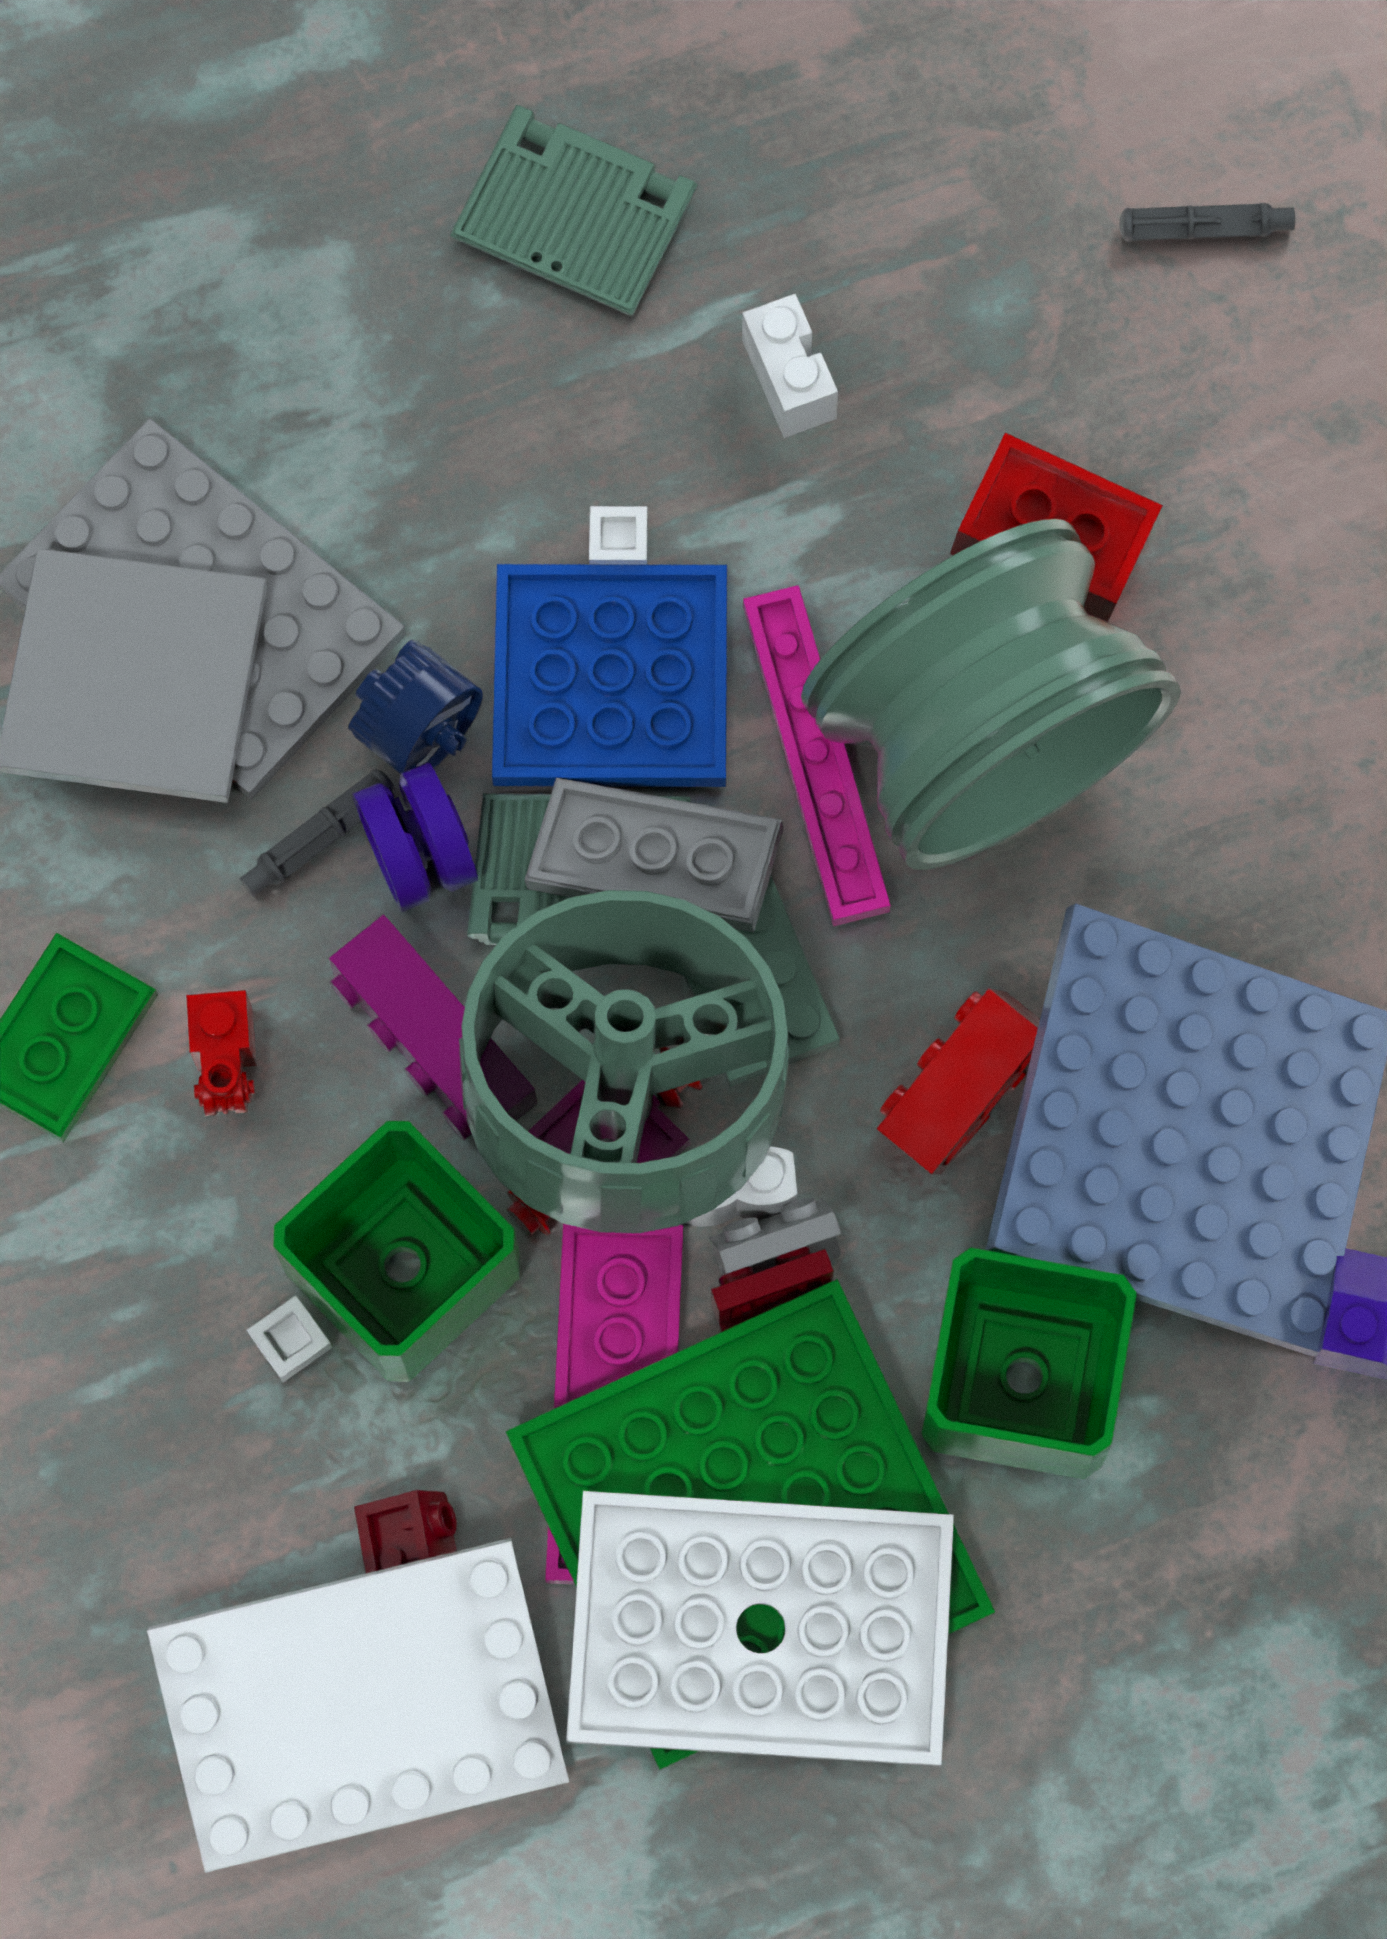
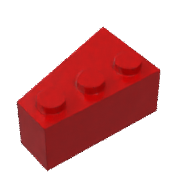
M988 988L983 996L975 991L954 1016V1019L960 1025L948 1040L944 1042L941 1038H937L917 1062V1066L923 1070L909 1089L903 1084L898 1086L879 1111L885 1116V1119L877 1127V1130L931 1174H942L990 1119V1112L1010 1088L1014 1091L1026 1077L1023 1071L1030 1064L1040 1018L1006 991Z

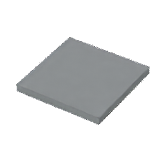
M37 548L0 736V772L228 803L266 596V579Z

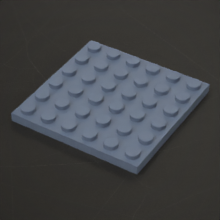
M1076 903L1066 908L985 1250L1121 1274L1126 1277L1137 1292L1136 1300L1312 1357L1315 1356L1318 1351L1337 1256H1344L1387 1059V1011Z

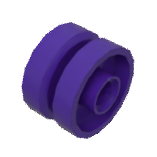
M429 762L400 774L399 787L407 809L406 811L399 797L394 799L390 789L379 782L352 793L353 801L369 844L387 886L401 912L430 901L431 887L425 869H428L427 862H429L440 885L450 892L478 881L477 871L468 848L469 840L450 795H446L435 770Z

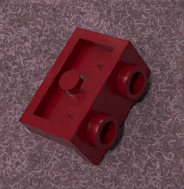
M413 1490L354 1506L365 1573L457 1551L454 1538L457 1529L456 1515L451 1504L448 1502L445 1492Z

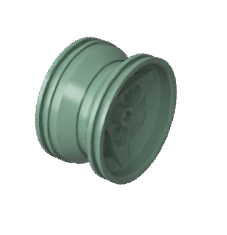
M1047 519L1011 528L982 540L929 569L892 594L850 628L820 659L803 686L801 694L802 703L811 717L815 718L816 725L826 739L838 743L874 747L878 753L877 806L886 820V833L893 844L899 847L901 856L908 867L912 869L929 870L967 859L1005 841L1068 804L1103 779L1139 749L1166 721L1178 703L1181 694L1180 686L1173 675L1166 672L1165 663L1156 651L1147 649L1138 635L1088 615L1085 611L1084 605L1095 570V561L1087 547L1081 543L1079 535L1073 526L1067 521Z

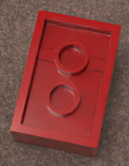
M1005 433L962 520L950 554L955 555L991 536L1030 522L1047 519L1067 521L1073 526L1079 535L1081 543L1087 547L1095 561V570L1084 609L1088 615L1108 622L1163 505Z

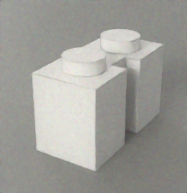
M796 293L743 312L742 342L783 437L786 438L837 419L838 390L822 353L812 355V330Z

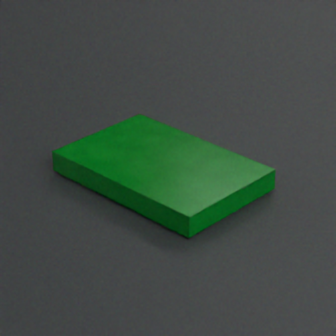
M56 933L0 1018V1106L64 1143L157 998L158 993L156 989Z

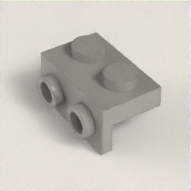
M814 1198L800 1199L781 1207L779 1214L759 1221L757 1218L742 1219L725 1226L723 1233L709 1237L721 1276L745 1267H752L754 1274L777 1266L775 1259L778 1256L803 1247H809L811 1254L826 1249L830 1261L838 1258L841 1254L836 1236L840 1235L841 1231L834 1211L823 1199L817 1201Z

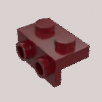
M803 1247L778 1256L775 1259L777 1266L754 1274L752 1267H745L721 1276L718 1279L720 1286L711 1289V1306L721 1332L832 1282L834 1270L826 1249L811 1254L809 1247Z

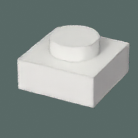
M590 506L589 564L647 565V506Z
M296 1295L246 1330L282 1382L288 1380L332 1348L327 1337Z

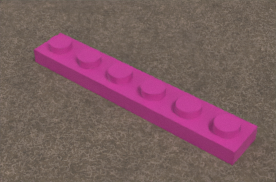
M796 585L744 598V613L833 927L889 913L890 901L845 744L826 739L816 725L815 718L811 717L802 703L801 694L803 686L813 668L820 661L800 587Z

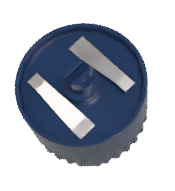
M410 640L400 650L395 662L384 673L379 669L371 671L356 690L355 695L362 703L351 719L348 729L353 732L352 734L355 738L399 774L427 762L434 769L449 754L456 756L457 750L461 752L466 744L464 736L479 712L483 692L430 647L423 645L417 640Z

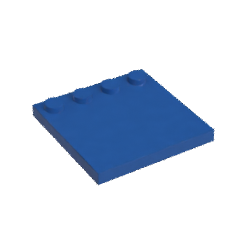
M497 564L492 755L493 786H554L556 778H562L605 787H726L727 565Z

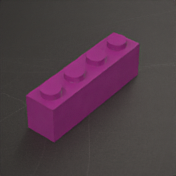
M383 914L329 957L335 976L329 983L350 1009H353L358 1004L372 1019L366 1026L373 1037L388 1053L394 1048L400 1051L410 1063L404 1068L407 1076L424 1096L427 1097L433 1091L448 1107L442 1112L444 1119L462 1140H466L472 1133L467 1123L466 1109H463L459 1038H462V1021L465 1007ZM490 1038L481 1057L480 1067L493 1095L507 1114L517 1121L538 1104L536 1091L493 1039Z

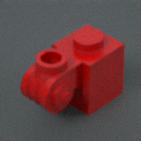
M246 990L186 995L189 1051L197 1071H201L198 1085H194L195 1099H199L200 1107H204L205 1116H216L218 1112H223L227 1115L230 1111H235L237 1114L247 1113L248 1104L252 1102V1094H255L254 1080L247 1079V1072H243V1067L257 1066L253 1008Z

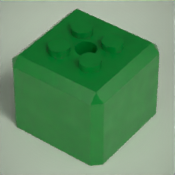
M386 1121L274 1225L273 1247L286 1276L388 1382H410L520 1279V1254L515 1229L409 1121ZM397 1253H412L420 1260V1270L412 1280L397 1282L387 1275V1263Z
M969 1248L954 1258L946 1291L921 1433L933 1452L1083 1480L1102 1468L1113 1441L1137 1292L1126 1277L1121 1274L977 1248ZM1025 1362L1036 1367L1041 1376L1040 1386L1031 1393H1019L1013 1390L1006 1378V1373L1012 1365Z

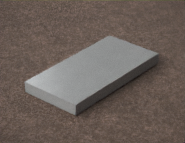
M556 778L524 880L529 890L566 897H575L607 890L654 892L683 899L721 917L734 929L754 932L784 831L782 819Z

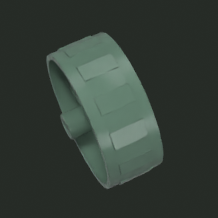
M607 890L570 897L535 912L507 932L486 956L467 994L462 1021V1038H459L460 1077L463 1109H466L467 1123L479 1154L500 1183L529 1207L561 1223L602 1233H644L679 1226L714 1210L739 1191L764 1161L777 1132L779 1117H782L790 1046H787L788 1029L784 999L770 967L750 941L721 917L686 900L649 891ZM607 964L646 965L678 973L709 988L711 992L655 1008L649 998L633 990H616L604 996L572 971ZM502 1020H505L586 1082L570 1154L535 1138L507 1114L489 1089L480 1067V1062L495 1028ZM587 1029L594 1033V1043L591 1044L580 1034V1031ZM676 1044L679 1045L664 1052H661L659 1054H655V1049ZM765 1060L768 1074L760 1092L735 1123L710 1142L678 1156L637 1163L644 1124L651 1114L654 1094ZM601 1139H613V1140H615V1141H613V1142H603V1141H600V1140H601Z

